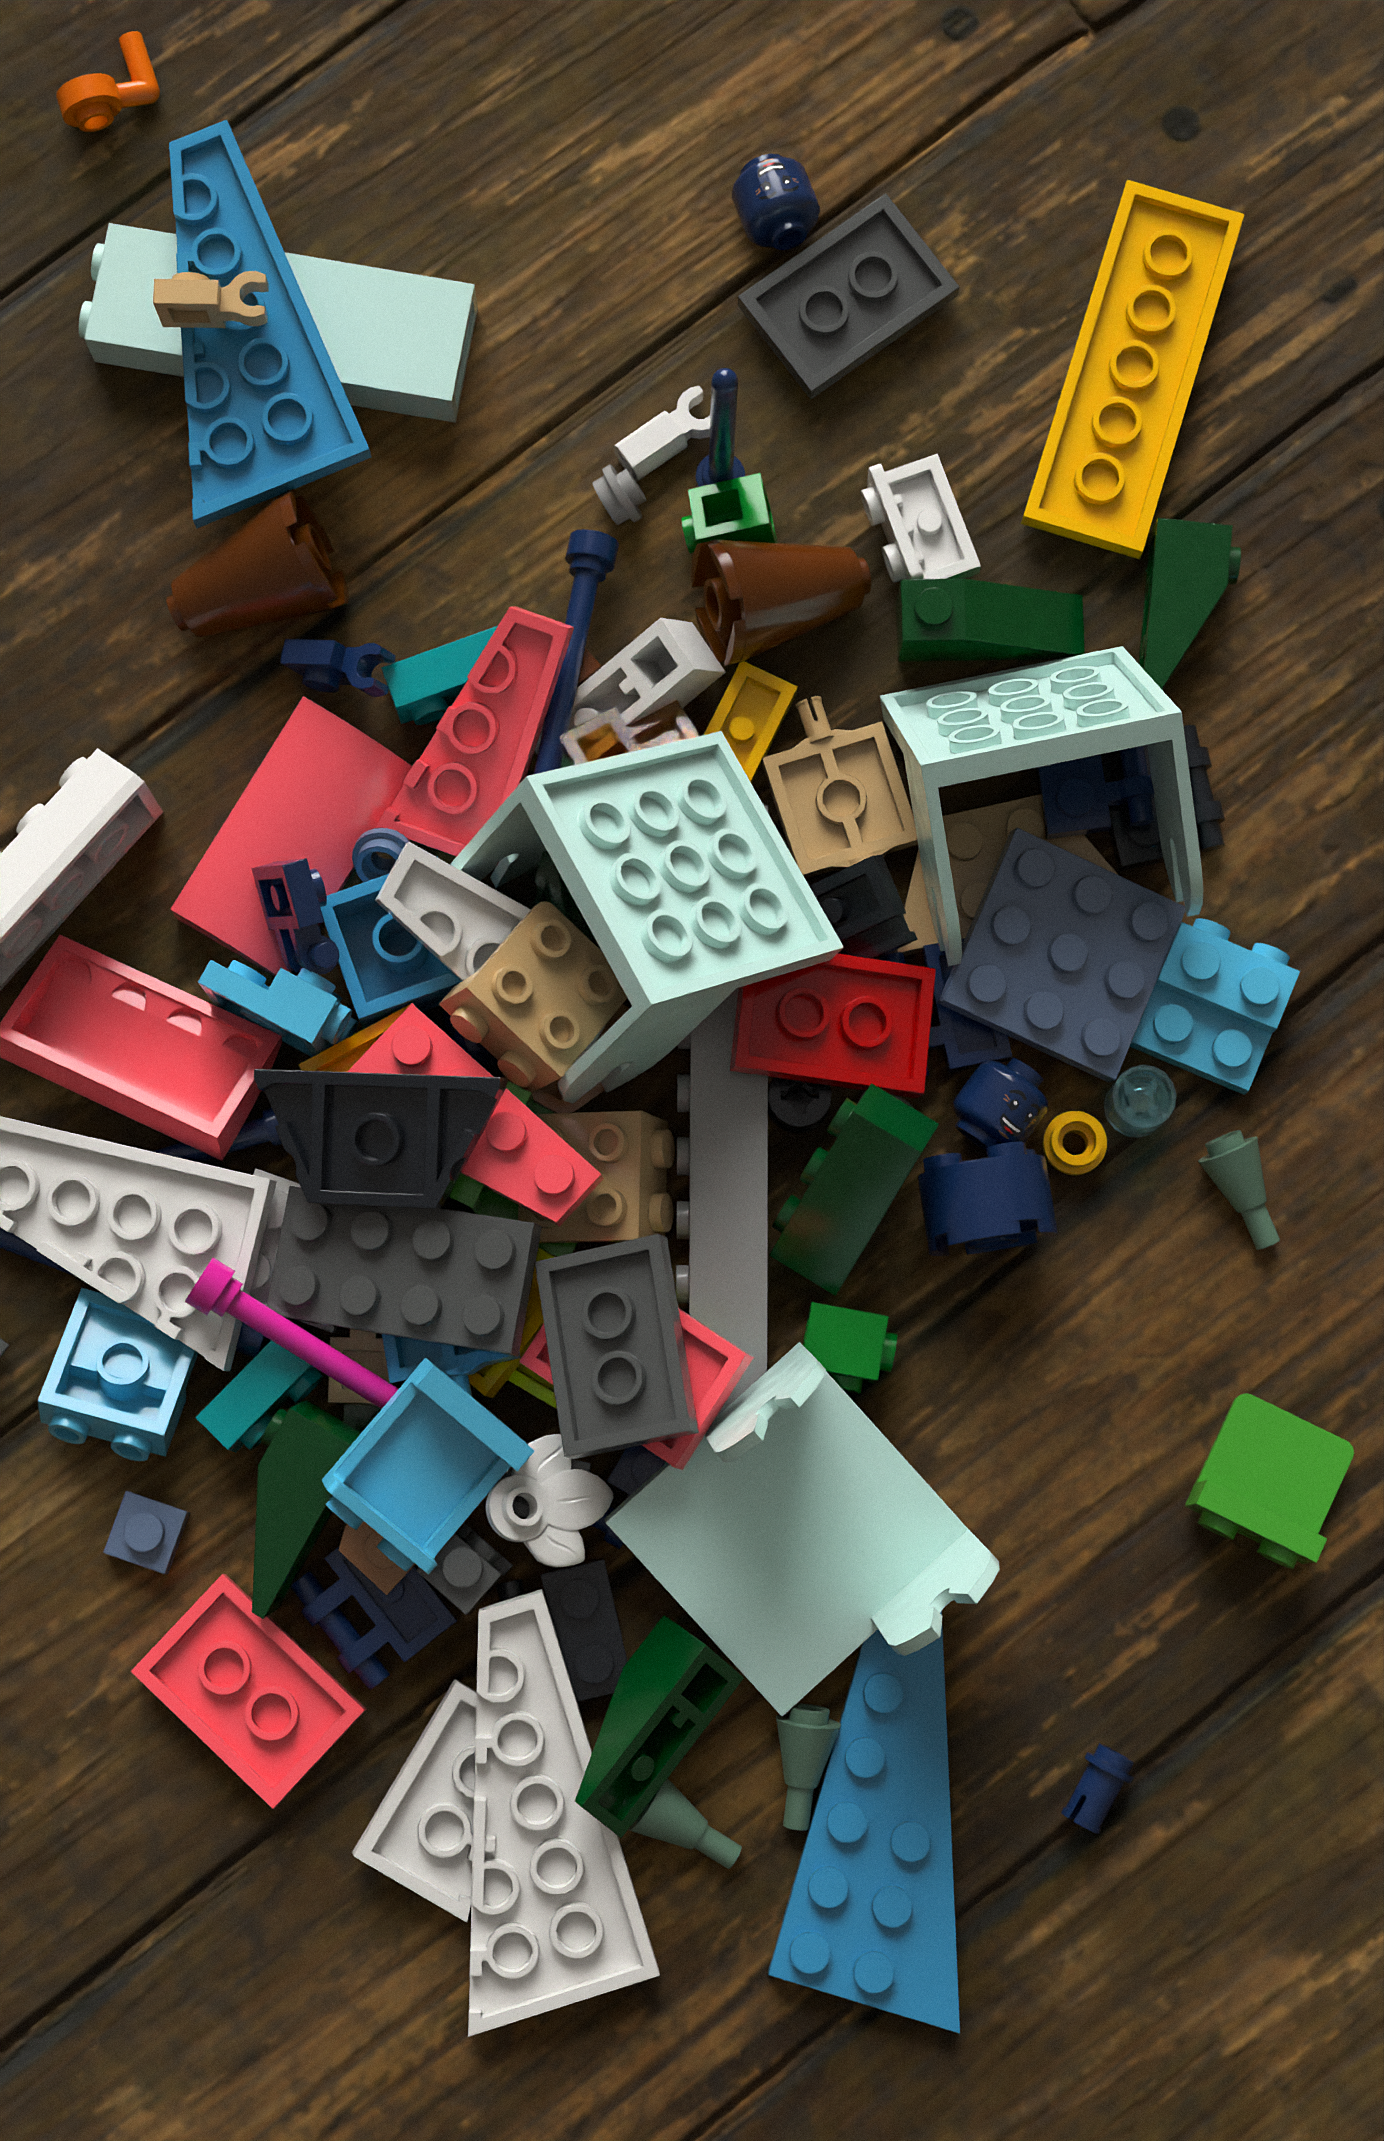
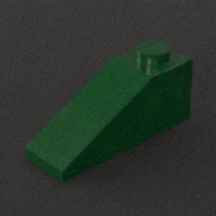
M1157 518L1149 536L1138 664L1162 690L1216 608L1228 584L1236 585L1241 562V548L1231 547L1233 525Z
M965 578L901 579L896 599L898 662L1061 659L1085 654L1083 595Z
M307 1400L289 1408L288 1412L283 1409L278 1410L261 1438V1443L268 1448L258 1465L252 1613L262 1619L281 1607L291 1589L290 1586L295 1582L333 1513L326 1505L333 1495L326 1490L321 1480L361 1434L360 1431Z
M663 1615L622 1669L575 1802L622 1838L744 1677L706 1644Z

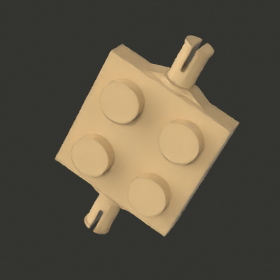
M821 696L811 697L810 700L815 721L808 700L804 699L798 702L796 708L799 711L807 738L790 750L763 757L762 767L790 853L804 878H811L830 871H841L870 856L883 855L884 857L889 853L918 845L914 816L882 721L855 730H831Z

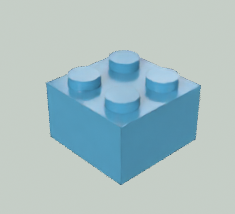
M389 874L327 895L326 906L320 907L328 935L335 942L339 950L340 957L338 963L358 1019L364 1029L411 1003L421 1012L440 1006L439 1003L451 989L462 982L375 901Z

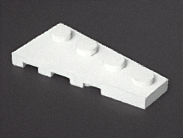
M411 842L405 844L375 899L380 906L461 981L475 974L531 910ZM603 1028L595 1036L591 1043L586 1047V1049L581 1053V1055L576 1059V1061L597 1041Z

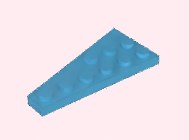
M227 120L169 142L173 213L176 221L177 273L194 272L203 274L210 280H218L220 287L229 285L237 275L246 271H258L265 274L269 283V292H251L245 296L243 303L249 306H265L268 323L261 326H248L241 322L226 321V328L181 327L185 402L188 411L190 442L188 443L189 466L191 468L193 489L192 513L196 529L276 497L290 489L298 488L371 458L368 444Z
M941 1627L940 1638L906 1656L898 1655L878 1629L861 1644L839 1720L841 1728L827 1762L769 1965L768 1975L960 2033L943 1628Z

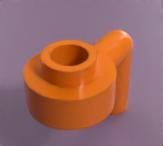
M127 32L119 38V44L131 78L130 82L116 84L114 78L110 75L93 73L76 77L59 88L56 98L63 120L67 125L79 127L84 132L99 131L111 125L114 117L122 108L153 104L158 100L160 96L159 85L140 32Z

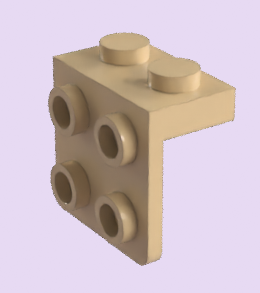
M540 902L526 914L475 974L455 985L439 1005L451 1015V1024L463 1037L472 1042L480 1043L498 1060V1068L507 1079L518 1086L527 1087L531 1092H534L562 1078L565 1072L624 1003L627 996L603 952L553 904Z
M644 1111L535 1114L598 1170L604 1178L560 1227L519 1205L518 1220L533 1222L542 1226L539 1243L624 1242L654 1234L665 1236V1232L670 1231L673 1224V1203L670 1195L666 1193L667 1168H670L674 1161L675 1144L673 1135L668 1129L667 1121Z

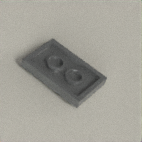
M885 193L738 296V307L811 400L956 298L959 292V285Z
M654 1234L536 1261L535 1268L564 1457L578 1459L699 1433L667 1237L661 1234Z

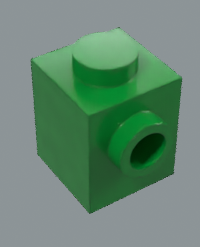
M812 1302L809 1307L803 1346L822 1364L826 1372L845 1392L861 1393L862 1383L874 1385L878 1381L879 1370L891 1372L898 1334L886 1332L889 1316Z

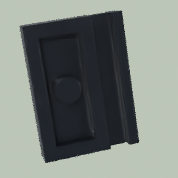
M883 855L870 856L809 886L844 947L838 954L877 959L918 940L915 932H910L903 915L906 914V910Z

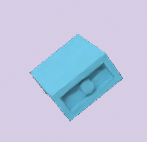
M425 1357L321 1481L326 1490L333 1495L326 1505L339 1518L355 1530L363 1522L367 1523L383 1537L377 1548L391 1561L406 1572L415 1563L429 1575L438 1565L434 1559L447 1541L506 1471L512 1467L518 1472L534 1453V1450Z

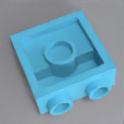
M1202 918L1195 919L1193 926L1181 922L1130 1047L1245 1095L1251 1087L1271 1035L1279 1025L1300 971L1287 966L1290 956L1276 947L1255 943L1252 950H1248L1229 942L1228 939L1231 932L1216 922Z
M210 960L198 981L215 1006L281 1035L282 1042L310 1057L354 1035L358 1026V1021L351 1018L352 1009L340 1003L342 998L333 992L336 986L322 976L305 968H302L298 976L280 967L269 987L264 984L267 979L263 975L238 961L232 960L227 969Z
M81 1288L38 1399L41 1423L49 1425L48 1431L51 1435L68 1443L82 1444L85 1442L87 1435L112 1442L111 1449L116 1454L130 1460L145 1461L150 1453L166 1457L186 1402V1386L198 1352L181 1341L171 1338L157 1329L153 1323L125 1305L115 1302L105 1294Z

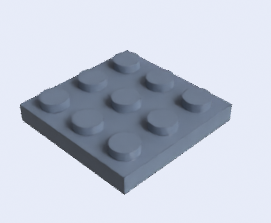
M1015 828L1009 833L962 944L961 964L953 966L938 1004L1106 1082L1114 1081L1118 1076L1186 911L1185 906L1020 828Z

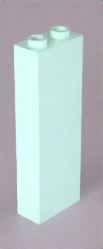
M109 223L105 244L97 243L93 251L91 277L93 281H96L92 302L85 301L83 303L79 317V336L85 340L95 362L184 377L181 327H162L153 304L154 279H172V276L177 274L176 234ZM284 252L350 405L456 423L478 310L474 284Z

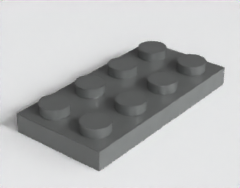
M289 1186L267 1307L286 1319L519 1357L542 1226L533 1222L440 1208L308 1203L301 1187Z

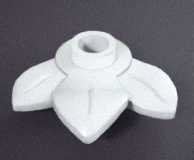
M561 1434L546 1435L528 1443L534 1450V1453L518 1472L513 1468L511 1476L500 1480L490 1490L486 1501V1515L490 1526L499 1536L508 1541L523 1542L538 1562L551 1567H567L584 1561L585 1549L583 1539L578 1530L592 1525L604 1516L613 1500V1492L597 1475L582 1469L571 1470V1459L564 1457ZM516 1496L523 1497L529 1504L530 1511L526 1519L519 1518L513 1511L512 1504Z

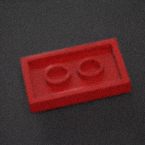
M837 953L829 961L739 987L730 1071L867 1091L872 1083L889 1094L919 1098L924 1094L936 969Z

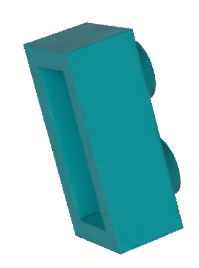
M498 626L381 667L401 724L414 720L416 725H424L435 722L443 717L447 708L453 705L468 680L469 672Z
M271 1340L195 1418L227 1450L236 1453L245 1445L252 1451L261 1444V1438L273 1418L272 1416L289 1398L296 1404L300 1403L318 1386L324 1376L318 1369Z

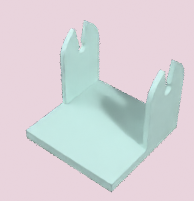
M1123 646L880 695L883 720L904 754L929 909L940 951H945L948 966L961 964L962 942L938 787L1147 745L1161 848L1176 903L1184 901L1187 917L1200 914L1203 904V877L1182 712Z
M722 731L526 776L450 864L479 881L495 868L490 878L495 888L520 876L550 855L630 1001L632 1007L558 1081V1090L564 1101L572 1104L600 1082L607 1093L654 1066L670 1053L736 988L829 961L844 948Z
M800 1342L715 1418L683 1470L674 1468L666 1462L605 1518V1523L781 1716L786 1714L878 1629L891 1648L898 1655L903 1656L916 1652L940 1638L943 1617L940 1612L953 1600L956 1603L977 1604L993 1583L999 1571V1561L963 1524L826 1372L822 1364Z

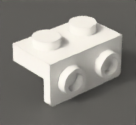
M938 453L884 472L881 463L868 468L867 488L860 491L861 499L870 524L875 526L881 523L889 545L882 547V554L888 573L894 583L901 579L968 578L980 573V562Z

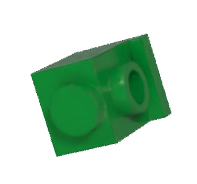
M761 473L688 489L692 515L681 517L690 554L694 553L697 544L709 542L713 539L778 543L772 508Z

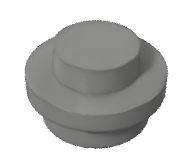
M611 464L602 469L604 475L592 482L613 521L620 525L629 518L634 523L643 518L638 506L647 500L629 469L627 468L618 474Z

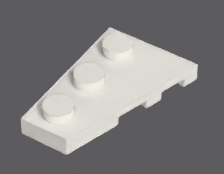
M454 1679L352 1851V1854L355 1858L467 1922L472 1895L477 1693L475 1690Z

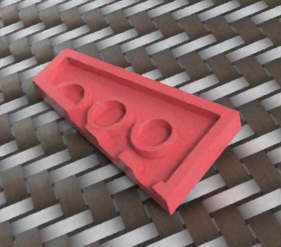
M516 606L509 607L469 672L468 680L453 705L447 708L436 726L437 731L421 757L414 762L403 780L404 785L391 806L384 811L375 826L376 828H389L398 831L409 840L456 857L527 776L574 630L573 626Z
M413 1003L348 1071L359 1073L493 1077ZM507 1088L461 1172L467 1177L483 1184L491 1191L559 1227L604 1179L598 1170Z

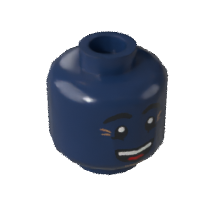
M765 154L756 157L743 167L740 176L734 183L731 194L732 200L747 238L760 247L776 248L778 250L794 248L806 239L807 234L818 221L820 206L805 168L801 163L792 158L782 157L779 154Z
M1013 1057L1007 1066L997 1061H983L953 1102L954 1112L959 1118L955 1128L984 1151H986L987 1147L1002 1143H1026L1048 1111V1101L1038 1089L1043 1082V1078L1031 1067Z

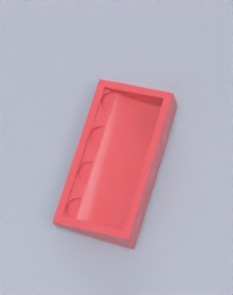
M303 696L170 910L177 920L273 976L277 975L280 967L291 973L292 971L286 967L283 961L275 930H268L251 868L277 861L307 858L309 868H315L319 872L324 883L326 896L341 891L355 869L352 861V852L357 839L364 832L376 828L375 826L384 811L391 806L404 785L403 780L412 766L362 731Z
M62 935L58 936L0 1022V1058L221 1161L236 1139L261 1092L254 1080V1069H271L282 1044V1036Z

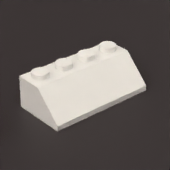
M98 748L88 759L81 757L66 769L59 781V786L62 788L45 806L41 803L37 804L23 816L16 828L18 836L2 853L0 852V991L163 813L146 783L134 772Z

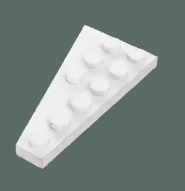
M0 1116V1227L37 1249L36 1251L115 1302L125 1305L150 1321L157 1329L171 1338L179 1340L192 1348L223 1371H230L242 1322L227 1312L221 1317L210 1310L206 1316L185 1303V1300L213 1257L235 1270L232 1277L243 1283L240 1290L249 1295L277 1181Z
M543 1589L479 1608L468 2037L660 1976L659 1967L619 1837L575 1802L592 1754V1749Z

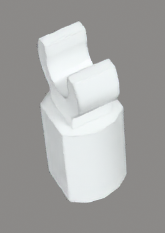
M700 386L691 387L683 392L678 399L676 410L670 414L663 411L613 446L618 461L624 469H629L636 481H639L687 448V440L690 438L703 439L710 437V415L705 419H696L689 412L692 407L698 405L703 400V390Z

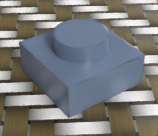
M126 1491L103 1553L163 1574H169L190 1512Z

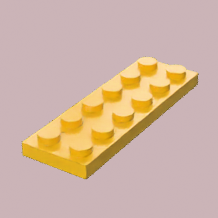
M1131 180L1126 181L1021 524L1140 559L1245 214Z

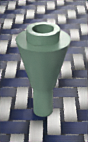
M1236 1130L1206 1143L1205 1147L1208 1155L1199 1159L1198 1163L1235 1211L1241 1213L1256 1250L1279 1242L1280 1238L1265 1205L1267 1197L1258 1137L1244 1139L1241 1130Z
M797 1703L790 1709V1713L776 1716L784 1781L788 1785L783 1826L793 1830L809 1829L813 1791L819 1784L841 1728L839 1722L829 1719L830 1710L819 1705Z
M668 1778L628 1829V1831L690 1850L695 1848L727 1869L733 1866L742 1849L741 1845L710 1827L705 1817Z

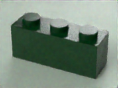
M872 1083L858 1104L846 1098L826 1131L837 1138L832 1148L827 1152L818 1147L799 1178L801 1182L809 1186L803 1198L800 1200L791 1194L772 1225V1228L782 1234L769 1256L836 1296L939 1123Z

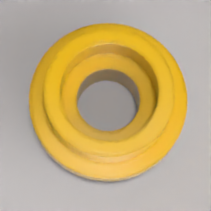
M1081 1111L1065 1112L1055 1117L1047 1126L1043 1135V1151L1048 1162L1056 1170L1068 1175H1082L1092 1171L1103 1160L1107 1150L1106 1133L1100 1122L1093 1116ZM1069 1133L1080 1135L1085 1141L1084 1152L1079 1155L1069 1154L1063 1147L1065 1135Z

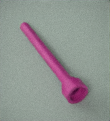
M214 1257L185 1300V1303L206 1316L210 1310L221 1317L227 1312L380 1409L385 1406L398 1390L394 1385L240 1290L243 1283L232 1277L235 1270Z

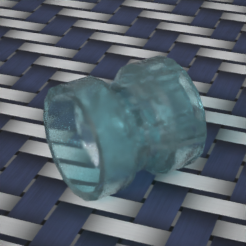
M1139 1065L1130 1067L1117 1078L1105 1096L1104 1109L1107 1120L1115 1130L1125 1136L1141 1137L1150 1135L1169 1118L1174 1110L1176 1103L1175 1087L1168 1075L1155 1066Z

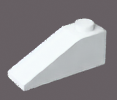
M659 618L577 687L561 768L604 758L680 711L726 673L692 622ZM543 727L535 749L537 755L539 751Z

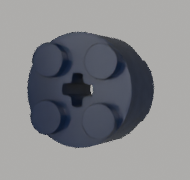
M1008 1142L987 1147L988 1158L962 1161L961 1153H948L923 1159L925 1172L920 1174L917 1179L929 1254L932 1256H949L948 1246L965 1243L967 1255L1027 1246L1038 1243L1036 1230H1039L1041 1234L1050 1239L1056 1237L1058 1231L1045 1156L1036 1155L1034 1149H1026L1025 1142Z

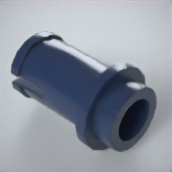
M1100 1743L1094 1754L1086 1753L1084 1758L1089 1761V1764L1066 1807H1063L1061 1814L1071 1820L1073 1818V1822L1096 1834H1099L1101 1831V1825L1124 1782L1131 1784L1134 1779L1129 1774L1134 1762Z

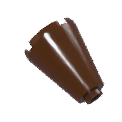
M290 489L276 497L172 580L171 588L173 595L168 596L166 602L178 628L181 631L190 629L195 636L201 638L335 610L348 604L349 593L343 571L340 570L334 574L330 573L332 565L328 554L335 551L321 522L307 500L302 495L296 497L295 490Z
M713 539L709 542L697 544L692 556V588L703 586L705 602L704 607L695 608L697 622L702 638L719 663L725 662L724 666L739 664L861 608L864 595L869 594L871 591V574L868 564L863 557L858 558L850 547Z

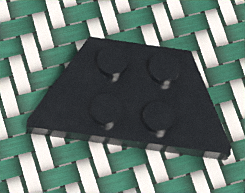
M254 1069V1080L259 1090L265 1091L279 1123L275 1128L283 1147L295 1160V1175L308 1203L443 1208L499 1103L507 1083V1078Z

